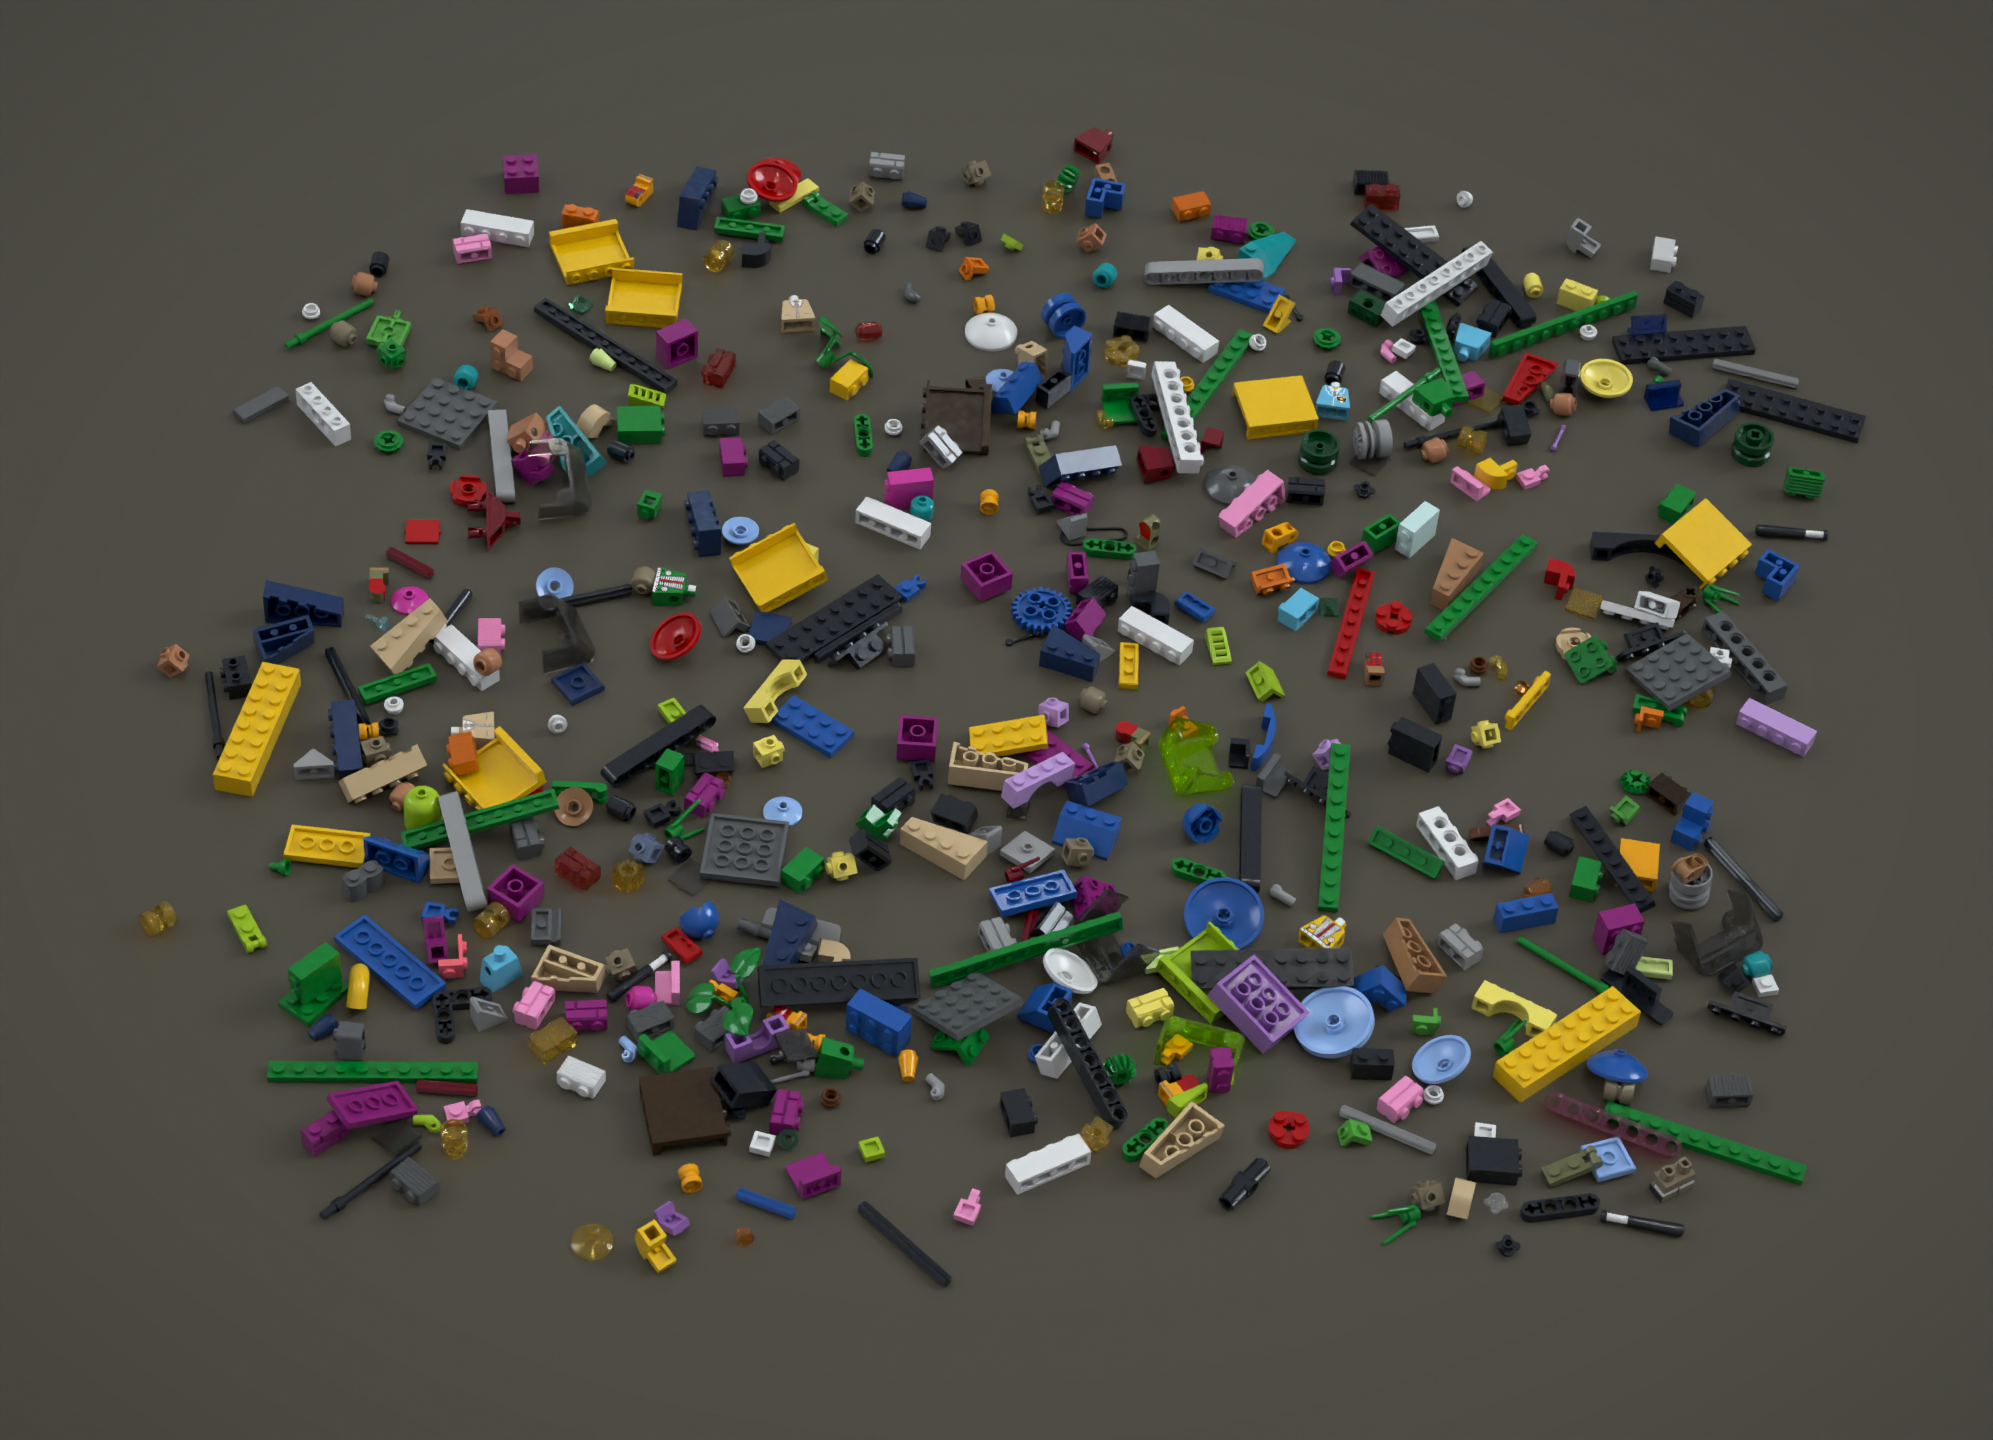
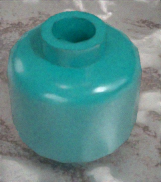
M1102 263L1093 272V282L1100 288H1108L1115 282L1117 271L1113 265Z
M470 365L460 366L453 376V383L462 389L471 390L478 381V372Z
M923 495L913 498L910 505V515L925 521L931 520L934 514L933 500Z
M1758 951L1745 956L1744 964L1741 967L1745 976L1749 975L1753 979L1769 975L1773 964L1767 953L1764 954L1762 951Z

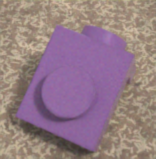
M1350 268L1333 269V276L1330 277V287H1333L1334 295H1341L1342 283H1349Z
M1455 744L1449 758L1447 757L1445 760L1446 766L1452 772L1464 773L1473 751Z
M721 959L711 970L718 985L723 983L730 988L737 989L739 987L735 979L737 974H733L727 961Z
M671 1201L666 1202L654 1211L657 1223L662 1230L673 1236L690 1226L689 1219L676 1212Z

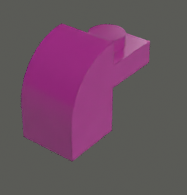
M524 451L511 460L518 475L530 485L535 486L538 482L548 479L550 474L555 471L553 464L540 463L535 451Z
M443 916L422 918L428 964L438 963V960L449 959Z

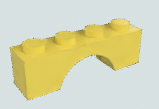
M782 660L743 707L751 723H769L778 712L774 703L776 698L783 692L798 687L804 680L807 673L800 660Z
M1484 980L1476 992L1471 1008L1488 1017L1504 1012L1513 1014L1522 1021L1527 1020L1525 1024L1526 1035L1532 1038L1555 1024L1557 1014L1551 1010L1534 1004L1532 1001L1517 996Z

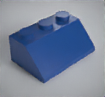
M1075 325L1064 335L1063 340L1065 343L1062 350L1063 360L1061 362L1062 370L1072 376L1070 393L1089 373L1093 336L1092 333Z
M1021 362L1016 370L993 397L991 413L1016 414L1036 390L1037 384L1043 381L1036 363Z
M1067 800L1060 813L1052 843L1063 846L1065 838H1085L1094 849V857L1107 861L1120 835L1122 818Z
M367 836L363 839L365 863L376 860L383 868V872L420 884L430 868V856L424 851L377 836Z

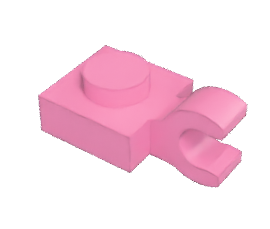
M1546 465L1540 466L1536 471L1530 468L1516 473V479L1523 489L1526 490L1540 485L1541 480L1547 479L1549 476L1546 472H1549V468Z
M1507 798L1494 805L1493 811L1488 814L1490 819L1486 823L1492 826V824H1497L1501 819L1506 823L1519 816L1521 809Z
M473 1100L467 1106H465L464 1101L444 1106L448 1126L453 1127L469 1123V1117L476 1116L482 1108L480 1100Z
M972 1188L967 1200L961 1198L953 1214L954 1220L971 1226L974 1225L981 1210V1205L978 1204L981 1191Z

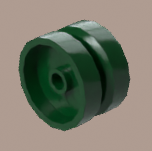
M1748 422L1740 425L1735 432L1731 455L1741 465L1747 467L1763 466L1768 462L1771 455V449L1774 444L1773 432L1760 423Z
M1314 429L1304 433L1301 437L1298 455L1300 467L1309 473L1318 475L1328 474L1333 471L1337 466L1340 448L1338 437L1332 432L1322 429Z

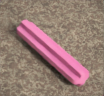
M704 736L695 738L697 740L696 746L711 753L719 751L717 748L719 744Z

